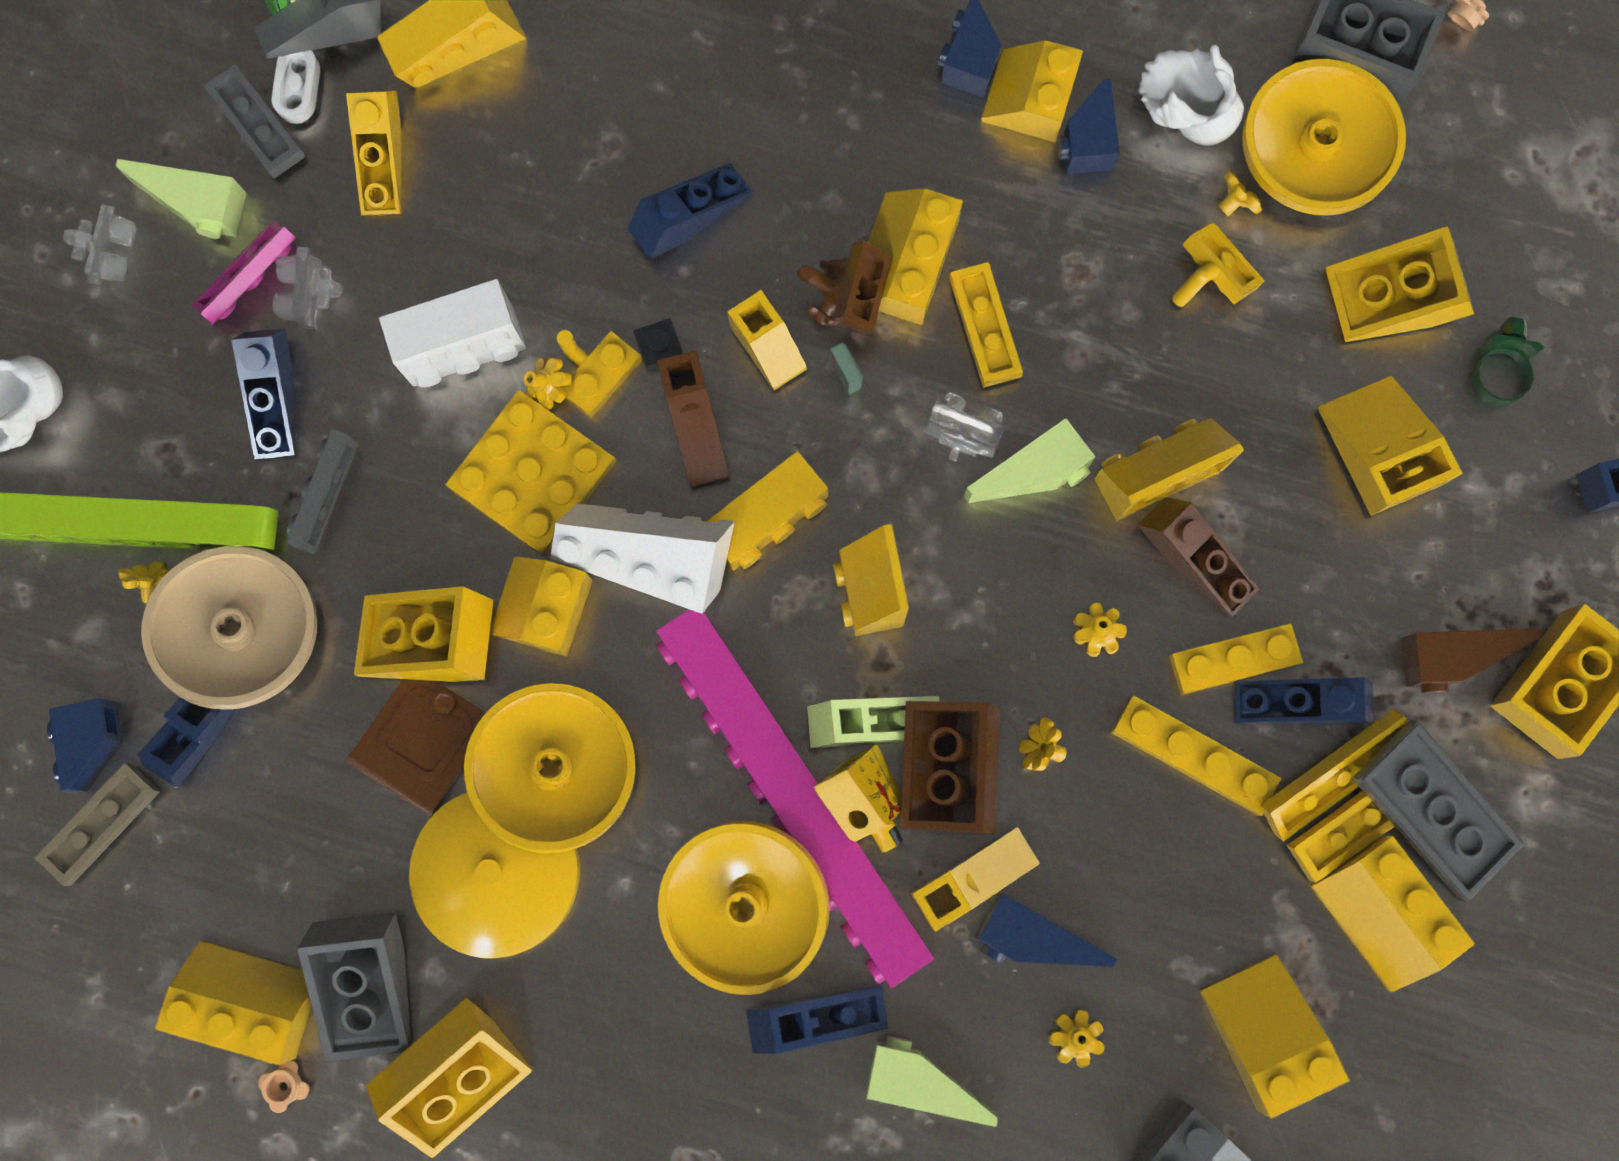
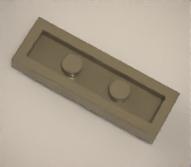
M124 763L34 858L62 886H72L158 795L160 790L133 764Z

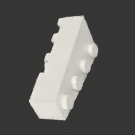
M577 503L555 523L550 559L702 614L720 592L735 521L703 522L701 517L684 516L683 519L662 517V513L646 511L644 514L627 513L626 509Z

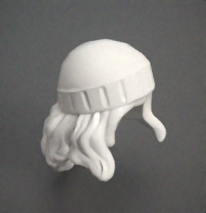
M1217 45L1210 47V53L1200 51L1199 49H1194L1191 52L1184 50L1175 51L1173 49L1159 52L1155 56L1154 61H1148L1145 64L1147 72L1141 73L1142 80L1139 83V94L1142 95L1141 100L1144 102L1154 122L1164 127L1179 129L1190 141L1202 146L1218 144L1235 132L1243 117L1244 104L1236 91L1232 67L1221 57Z
M22 355L12 359H0V452L26 444L33 435L36 423L53 414L62 402L63 390L60 378L47 362L36 356Z

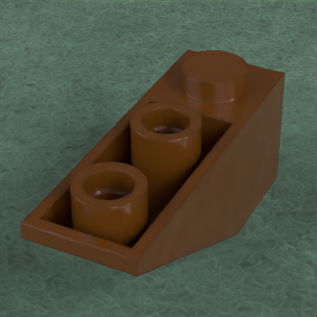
M697 350L657 360L690 487L729 478Z
M1165 496L1138 524L1157 550L1229 617L1233 618L1259 590V587L1192 502Z

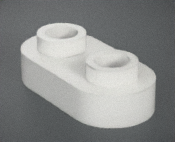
M312 50L279 56L277 58L272 105L279 116L288 123H302L308 120L315 110L320 64ZM306 66L303 72L296 73L298 68ZM301 102L300 106L291 109L294 103Z

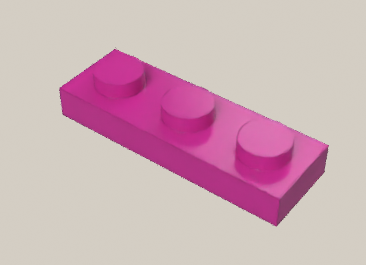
M272 220L191 306L212 324L217 319H225L235 309V301L245 290L251 291L259 285L264 277L263 271L272 262L277 263L289 253L291 250L290 243L296 237L284 226Z

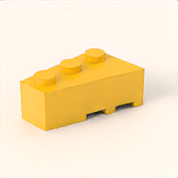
M429 0L378 35L377 39L395 76L414 88H418L525 40L526 37L508 0Z

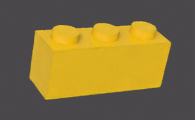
M797 451L706 522L718 523L720 520L735 521L726 561L732 571L739 566L743 569L750 567L761 558L763 554L760 550L771 541L779 544L789 537L795 530L792 525L804 516L807 519H811L821 512L827 505L824 500L828 498V487Z

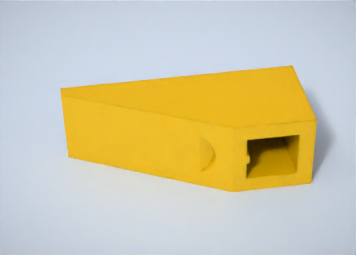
M397 91L346 93L361 215L401 214V122Z
M1016 827L913 890L910 894L930 928L936 932L969 912L1040 863L1019 828Z

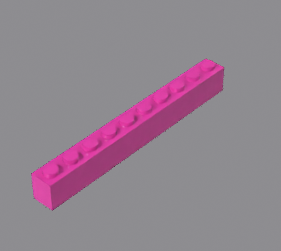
M689 609L658 629L656 632L662 641L656 644V647L669 666L677 662L685 674L678 680L691 700L699 696L706 706L707 710L701 713L714 735L722 731L729 741L730 745L725 747L724 750L734 766L739 769L745 765L753 778L747 785L760 805L768 800L776 813L775 816L770 818L773 825L803 845L819 866L827 886L829 910L833 911L838 907L847 920L840 927L854 948L862 943L871 958L864 963L877 983L880 984L886 980L889 986L893 988L931 962L934 957L858 843L848 838L816 793L814 786L818 783L705 613L701 614Z

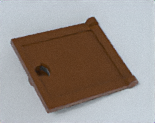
M402 679L359 743L348 755L346 763L429 817H432L439 810V804L464 769L465 754L470 737L476 725L486 713L437 681Z

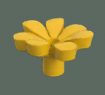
M1228 171L1224 178L1227 180L1229 195L1218 204L1220 209L1227 216L1231 215L1239 206L1247 207L1255 214L1262 211L1263 208L1259 198L1252 191L1245 192L1246 189L1239 182L1238 176L1234 172Z
M539 358L535 363V371H528L524 375V384L529 387L525 394L534 401H538L547 410L553 408V401L561 403L564 400L565 392L560 387L571 383L570 373L559 372L563 366V362L559 358Z
M155 561L150 564L148 569L145 565H135L131 569H119L118 573L123 587L126 589L139 588L142 602L147 603L157 584L172 568H165V562Z
M1093 603L1089 605V615L1085 613L1075 615L1073 623L1081 627V629L1073 634V640L1077 644L1087 642L1086 653L1089 656L1097 657L1101 647H1104L1105 651L1109 654H1114L1118 651L1119 645L1115 638H1124L1127 634L1126 626L1116 623L1120 617L1118 610L1111 608L1107 612H1103V607L1100 603Z
M1043 717L1039 725L1033 724L1028 731L1031 740L1024 739L1018 746L1020 753L1028 754L1023 759L1022 765L1025 769L1042 771L1046 768L1050 759L1062 762L1067 754L1066 748L1057 744L1062 735L1061 730L1054 726V722L1047 717Z
M1077 1009L1074 1012L1073 1019H1070L1065 1013L1058 1014L1055 1018V1023L1060 1028V1031H1052L1048 1037L1051 1045L1061 1046L1056 1056L1061 1063L1066 1064L1075 1057L1077 1065L1081 1068L1087 1067L1090 1064V1053L1101 1055L1105 1049L1104 1043L1097 1040V1036L1103 1032L1101 1022L1094 1020L1088 1023V1012L1084 1009ZM1081 1035L1082 1041L1079 1043L1078 1037Z

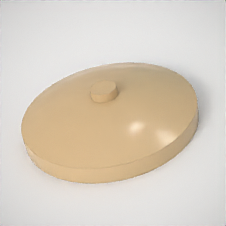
M218 547L202 551L183 560L160 580L151 593L144 610L141 626L142 645L153 672L180 698L198 706L211 709L245 708L277 695L300 674L313 651L317 634V615L313 599L306 585L296 571L286 562L268 552L251 547Z

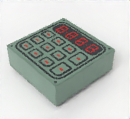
M841 343L831 348L830 362L848 395L861 389L862 373L846 344Z

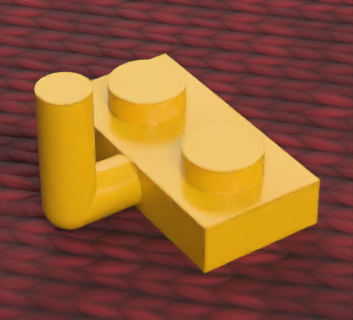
M1212 222L1190 235L1182 244L1201 268L1196 270L1172 295V300L1177 306L1183 307L1207 282L1213 280L1219 290L1233 304H1236L1256 291L1265 280L1218 226Z
M562 330L557 335V342L564 355L578 366V369L571 375V383L567 386H562L561 389L565 392V398L591 419L642 362V356L612 331L609 332L590 355L577 345L570 331Z

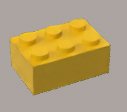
M1586 604L1562 611L1490 704V707L1555 758L1563 759L1581 756L1619 706V630Z

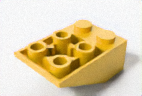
M1392 375L1317 407L1371 516L1443 486L1463 474L1444 436Z

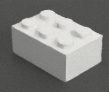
M498 279L379 317L392 362L413 387L417 385L419 387L433 386L442 380L441 377L454 373L469 374L478 370L481 364L493 360L497 362L508 361L515 358L518 352L527 349L514 308Z

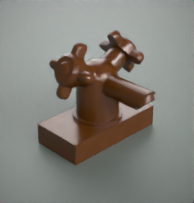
M860 241L852 244L849 258L845 257L842 260L833 259L830 261L821 260L820 268L824 270V274L811 266H802L797 272L798 278L822 291L824 295V300L819 307L809 305L808 313L812 315L817 323L825 326H836L841 322L861 334L873 333L892 257L867 242Z

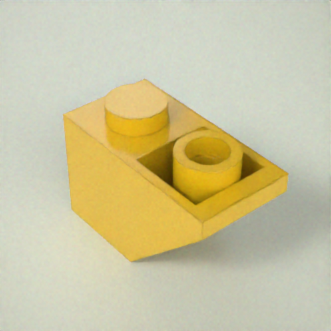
M762 290L727 311L731 330L773 390H776L807 370V366L785 323Z

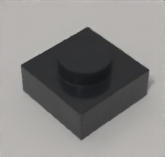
M671 318L633 330L647 371L659 368L657 360L683 354Z

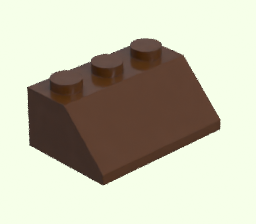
M906 701L900 829L996 834L999 707L988 702Z

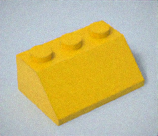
M926 188L885 192L868 240V244L892 257L879 312L923 325L959 222L963 200Z
M1193 418L1174 428L1175 435L1161 440L1158 435L1144 441L1137 446L1139 452L1126 458L1122 452L1106 459L1101 463L1103 469L1099 471L1094 479L1115 520L1118 521L1162 500L1165 496L1169 497L1224 471L1244 451L1242 445L1212 418H1208L1200 423H1197L1196 419Z
M1393 836L1379 837L1320 881L1310 885L1389 992H1394L1442 970L1475 945Z
M199 941L168 987L155 1030L276 1065L296 1059L312 1008L303 969L206 941Z
M465 998L365 1086L378 1121L433 1158L532 1072V1069L493 1019L468 998Z

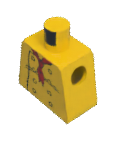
M877 744L843 761L814 786L816 793L850 840L858 841L871 834L882 853L893 849L903 842L904 839L893 822V819L901 812L902 794Z

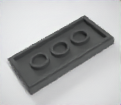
M1410 720L1352 777L1454 895L1463 902L1468 903L1525 845L1419 721Z

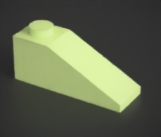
M117 159L116 167L133 184L194 227L197 233L214 239L220 238L221 235L236 237L247 193L233 177Z
M1065 418L968 486L964 498L968 503L1057 490L1067 482L1073 487L1091 473L1088 467L1096 456L1067 418Z
M939 696L829 700L807 706L810 747H842L904 741L906 701L939 702Z
M887 1036L886 1043L876 1041L866 1089L867 1099L997 1127L998 1117L994 1111L919 1050L912 1049V1041L894 1036Z

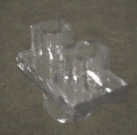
M101 204L94 235L90 234L93 223L81 219L78 230L67 229L64 231L63 240L73 246L71 258L83 261L86 250H89L84 273L88 275V283L100 285L102 279L124 282L128 269V258L110 254L109 249L111 242L133 247L137 225L128 219L116 216L114 207Z
M297 247L296 255L277 258V278L282 283H294V292L276 293L273 303L274 313L281 319L297 321L304 329H316L318 308L329 309L330 298H337L342 295V285L331 280L332 270L321 268V261L311 256V249L309 247Z
M951 392L945 396L941 403L936 401L925 433L939 438L938 443L952 448L948 459L956 462L960 451L974 457L978 453L992 459L1005 429L1001 426L1002 413L987 407L981 409L979 417L964 412L967 404L964 398Z

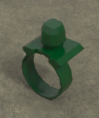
M1509 317L1501 325L1499 335L1493 336L1477 349L1482 357L1474 364L1471 371V385L1475 393L1489 404L1506 406L1522 398L1531 389L1534 381V372L1529 359L1541 352L1545 347L1541 343L1526 340L1528 326L1522 318ZM1494 353L1506 354L1511 356L1520 366L1524 374V386L1518 397L1502 399L1492 395L1484 387L1480 379V366L1485 357Z

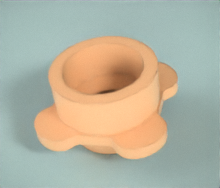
M1453 0L1451 2L1452 8L1448 12L1449 18L1456 25L1467 31H1473L1477 25L1482 26L1485 22L1484 20H1487L1489 14L1485 11L1486 5L1481 0Z
M293 1060L281 1064L279 1069L272 1073L262 1074L258 1080V1087L262 1091L263 1098L269 1103L270 1109L275 1113L284 1112L289 1103L296 1099L302 1100L309 1094V1085L301 1080L297 1073L298 1065ZM282 1082L287 1084L286 1090L280 1088Z

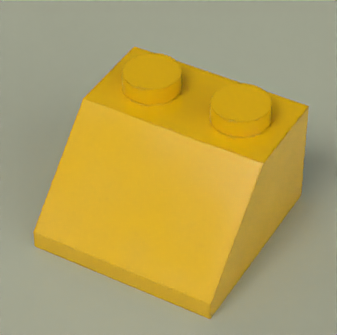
M1046 40L1003 49L981 122L1056 143L1083 51Z
M514 556L490 628V635L568 658L593 580L586 572L547 560Z

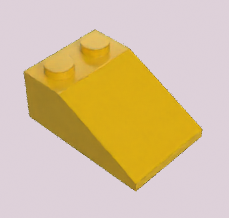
M1448 226L1325 267L1345 342L1435 327L1474 314L1454 241Z
M888 524L840 549V562L833 563L837 587L845 586L848 602L841 603L845 627L853 626L854 636L901 628L904 625L909 610L892 524Z
M464 586L365 595L354 675L358 677L445 682L484 680L493 599Z
M1274 954L1199 990L1258 1112L1270 1119L1350 1081L1328 1036L1278 955Z

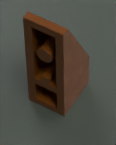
M1542 628L1417 632L1403 637L1401 641L1406 687H1421L1422 694L1448 692V685L1459 683L1543 637Z

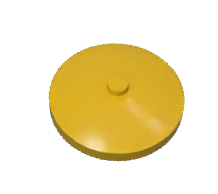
M1313 59L1295 63L1282 69L1261 87L1245 116L1242 145L1247 165L1253 177L1272 198L1299 212L1313 215H1336L1362 207L1374 199L1389 184L1400 167L1404 156L1406 129L1404 118L1396 99L1389 89L1374 75L1348 62L1333 59Z
M555 683L538 684L507 695L492 706L481 718L467 745L464 760V780L474 810L482 822L497 837L517 848L527 851L558 853L573 850L594 841L605 833L620 817L633 790L636 768L635 753L631 737L624 722L604 700L589 691L571 685Z
M467 792L447 802L427 821L415 842L409 868L411 896L414 906L425 926L448 947L460 953L480 958H501L519 954L547 939L556 931L568 915L577 894L580 877V862L577 848L558 853H538L520 849L505 842L490 831L474 810Z
M731 821L702 831L675 854L664 873L660 885L658 915L660 927L669 950L690 975L705 985L722 992L754 995L769 992L786 985L800 975L811 963L827 931L829 896L819 866L806 848L796 839L768 824L754 821Z

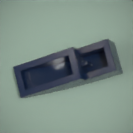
M179 697L163 715L166 723L137 754L142 765L178 788L213 744L235 709L206 708Z

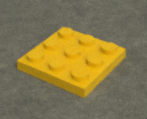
M518 389L445 485L545 557L552 548L555 523L577 503H586L617 460L610 453Z

